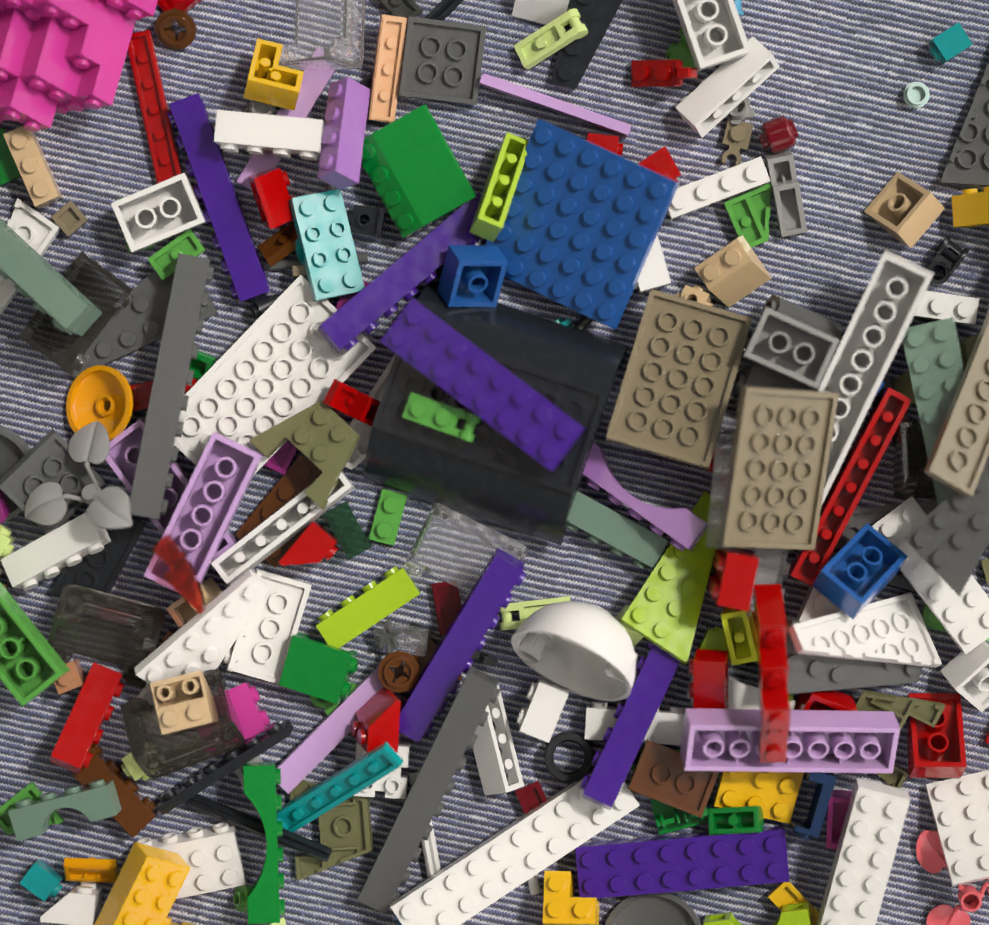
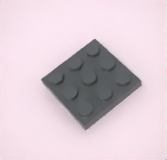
M408 16L398 95L477 105L487 26Z
M52 429L0 479V489L25 513V506L29 496L41 484L56 482L62 487L63 494L81 496L83 488L91 484V480L85 469V462L78 463L74 461L69 454V444ZM90 466L95 479L99 482L98 486L101 488L106 482ZM64 499L67 503V511L62 520L53 525L36 524L48 534L62 526L84 503Z

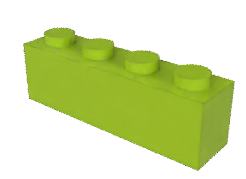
M507 132L500 142L469 230L470 233L494 242L502 230L525 162V157L527 156L525 149L529 142L528 140Z
M397 566L391 568L383 574L386 579L378 584L375 580L362 588L364 592L356 599L351 595L340 603L341 609L335 613L330 609L318 617L320 623L316 627L327 644L340 648L421 594V591L405 567L398 569Z

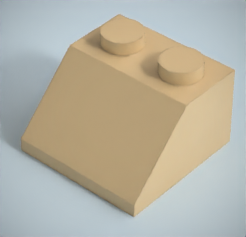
M897 172L864 212L895 239L912 248L945 208L930 191Z
M743 235L694 268L707 288L728 307H731L772 279Z

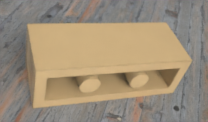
M21 126L3 134L34 206L41 209L63 199L35 133Z

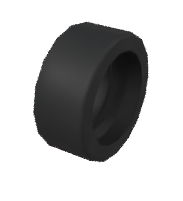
M567 731L551 738L546 745L544 758L546 768L550 774L559 781L569 783L579 781L589 773L592 768L591 763L594 755L592 746L587 739H584V736L576 732ZM563 742H575L584 751V762L576 771H562L554 763V751Z

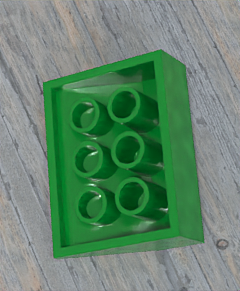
M426 104L364 138L361 163L403 238L421 231L477 197Z

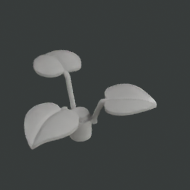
M94 421L79 429L70 439L68 447L69 454L74 461L78 463L85 462L84 466L90 477L91 484L83 488L81 496L63 494L62 487L56 482L41 484L31 493L26 502L24 515L27 520L40 525L56 524L63 519L67 511V503L64 499H71L80 503L85 502L89 505L87 516L94 525L100 528L122 529L133 525L130 501L125 491L119 487H107L102 490L98 486L99 482L95 479L90 468V463H103L110 450V440L106 428L99 421Z

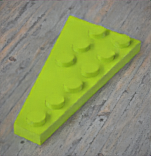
M706 491L701 495L691 511L709 525L706 532L692 551L685 547L682 552L673 544H669L620 619L622 623L684 665L688 663L719 539L724 506L722 502Z

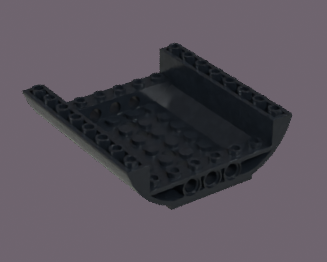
M431 281L422 291L418 302L581 424L586 430L553 472L482 418L479 425L476 424L473 431L475 435L473 442L403 418L402 416L411 392L435 400L432 396V391L439 385L396 353L372 424L364 463V479L562 545L569 524L567 519L617 371L621 370L628 346L497 303L496 307H448L437 291L439 283ZM448 392L444 400L438 401L460 409L457 405V399ZM469 408L463 410V411H465V412H468V413L477 415V414H475L473 411H471ZM459 418L456 428L463 430L466 420Z

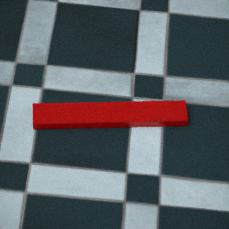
M149 29L132 33L128 54L158 184L182 174L173 128L167 114L169 110L152 33Z

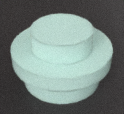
M921 82L908 84L903 92L905 103L912 108L923 107L930 97L928 87Z

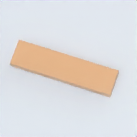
M380 15L368 120L395 121L407 17Z

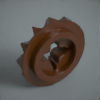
M174 7L170 10H164L157 18L155 32L160 42L172 49H183L188 47L195 39L197 27L194 23V17H190L186 10L181 11ZM175 20L179 27L184 28L180 30L178 36L175 33V29L168 28L174 24Z
M397 650L396 652L387 653L380 661L377 672L381 684L386 689L392 692H405L411 689L418 681L420 668L417 660L409 652ZM403 663L402 669L408 676L399 674L394 679V671L390 666L398 668Z

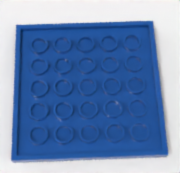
M538 119L525 149L527 156L525 157L503 228L494 242L487 240L485 246H497L508 261L504 277L612 329H617L679 182L547 121Z

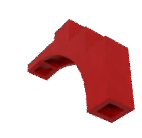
M781 584L754 585L753 606L759 670V762H786L791 710L788 695L787 624Z

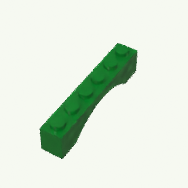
M249 762L243 765L244 793L252 801L261 817L265 828L267 850L262 871L256 883L248 892V924L280 923V915H285V899H279V889H284V873H279L278 863H283V847H278V837H283L282 821H277V811L282 810L281 795H276V784H281V768L275 769V762Z

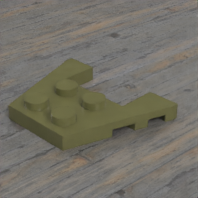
M321 400L253 437L250 442L268 459L286 440H289L323 472L304 493L324 510L328 504L327 500L332 490L335 489L338 478L344 466L346 467L360 436Z
M863 690L856 702V707L858 711L894 712L901 731L908 716H912L934 728L945 708V704ZM894 763L893 773L876 774L880 778L882 777L890 786L901 788L909 772L907 769Z
M302 780L290 792V801L318 783ZM352 796L318 817L320 842L330 847L332 853L326 862L309 855L295 856L297 880L304 879L373 850L369 797Z

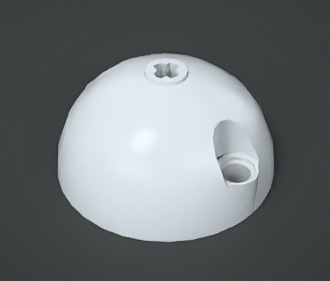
M576 601L548 604L533 612L524 620L512 637L511 644L518 657L540 676L564 689L603 701L623 700L631 693L635 680L637 659L631 639L620 622L597 605Z

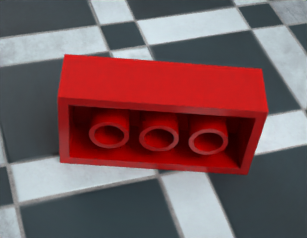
M720 546V550L716 549L712 563L716 567L715 576L710 575L707 590H709L717 605L749 611L759 563L758 556L752 550Z

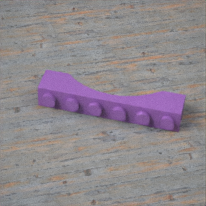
M593 443L583 475L588 477L585 482L597 491L600 487L609 492L606 497L618 506L621 502L630 507L628 513L639 521L643 517L651 522L649 528L660 536L664 532L672 537L670 543L682 552L685 547L692 551L709 525L686 508L670 509L656 507L630 495L614 477L607 463L604 450Z

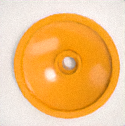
M104 365L92 366L81 372L73 381L66 401L67 419L74 433L94 421H99L106 428L110 441L125 430L133 409V395L127 379L115 368Z

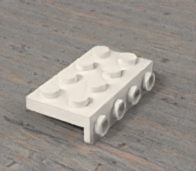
M256 568L255 573L268 583L269 590L233 643L232 648L224 657L223 663L226 664L225 668L227 671H234L279 684L291 639L298 632L312 585Z
M220 822L211 828L202 829L201 827H196L188 830L187 833L177 834L171 832L164 834L161 838L152 840L151 838H142L136 841L137 843L178 853L190 866L191 869L176 899L246 885V877L235 834V825Z

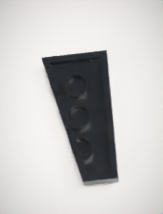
M623 0L570 1L568 10L574 8L578 10L581 16L579 20L581 24H585L588 34L574 40L558 51L550 84L572 90L577 89ZM570 24L564 27L566 32L572 29Z

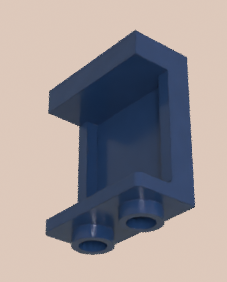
M804 772L808 780L817 782L806 821L799 822L791 819L789 824L797 837L811 840L812 836L819 838L837 778L833 773Z

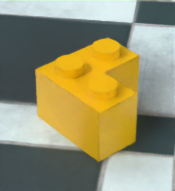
M257 38L243 98L295 111L304 72L279 66L283 45Z
M989 186L983 187V192L978 193V189L962 190V195L952 196L953 227L989 225Z
M544 871V925H599L600 903L596 898L574 897V876L571 871Z

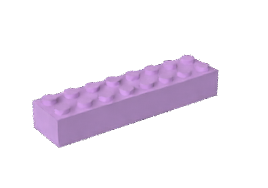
M685 708L680 756L685 771L893 773L900 727L892 711L791 710L786 762L760 763V709Z

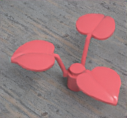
M937 830L922 831L916 842V856L920 865L930 873H938L944 866L947 869ZM989 879L988 882L983 883L980 891H977L971 885H959L957 897L960 904L955 905L954 908L948 904H940L932 908L927 915L926 925H970V916L965 910L974 912L980 908L982 904L981 898L984 897L987 887L989 894Z

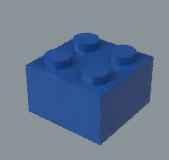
M448 245L437 291L448 307H496L508 261L497 246Z

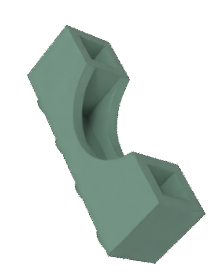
M104 778L89 782L87 787L80 788L79 785L67 787L64 789V793L55 795V791L40 795L38 800L31 801L30 798L18 800L8 813L16 840L20 841L42 835L47 831L52 813L60 808L76 809L86 815L91 822L116 816L122 808L114 781L105 782Z

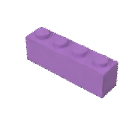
M349 77L329 85L317 178L340 190L359 183L370 96L369 88Z

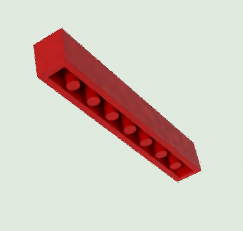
M889 387L883 388L821 507L815 550L799 549L787 572L788 575L812 587L820 571L826 566L912 399Z

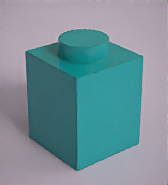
M958 22L929 41L931 45L929 51L936 61L940 60L944 64L968 49L973 43Z
M38 859L19 884L45 902L49 897L54 899L63 886L59 883L64 877Z

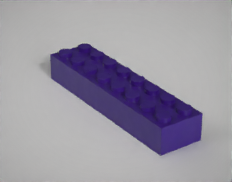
M413 298L381 339L383 344L550 471L554 472L586 430L581 424Z
M782 825L763 827V831L760 833L709 835V832L584 842L575 848L579 897L606 898L789 882L786 836Z

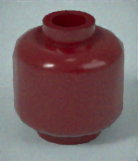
M783 115L764 122L761 127L763 133L758 135L763 148H769L773 154H778L794 147L796 139L799 138L792 118L787 119Z

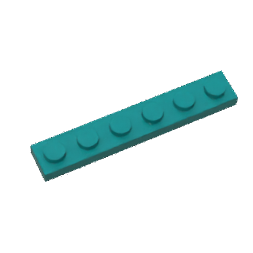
M385 742L283 805L282 810L277 811V821H282L283 829L295 832L401 767L403 760Z

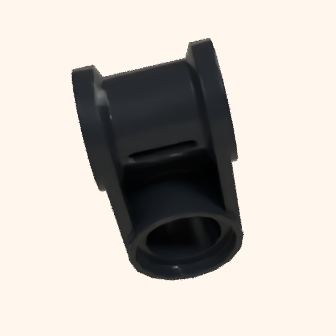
M948 235L940 243L934 256L925 267L930 271L933 267H938L943 273L941 280H935L932 277L929 284L931 286L945 283L969 252L967 248L962 249L952 242L951 237Z

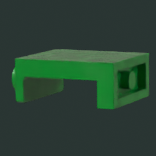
M300 632L294 634L279 685L335 704H339L344 698L347 699L352 684H349L350 676L355 674L359 659H356L357 651H346L309 639V635Z

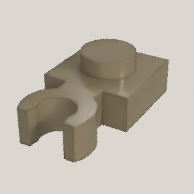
M728 118L721 145L729 147L721 157L722 164L726 163V158L729 155H733L736 158L735 166L741 164L742 157L739 151L740 149L748 150L754 124L741 121L739 125H733L731 119Z

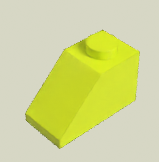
M751 606L749 611L729 607L724 608L721 613V619L732 665L758 661L756 628Z

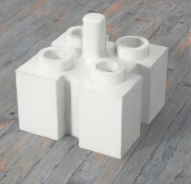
M358 742L356 744V760L367 754ZM398 743V752L396 753L403 760L401 767L354 796L375 797L376 791H385V798L406 799L408 775L402 774V767L408 768L410 743Z

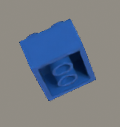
M866 523L820 571L812 587L854 620L899 572L908 556Z

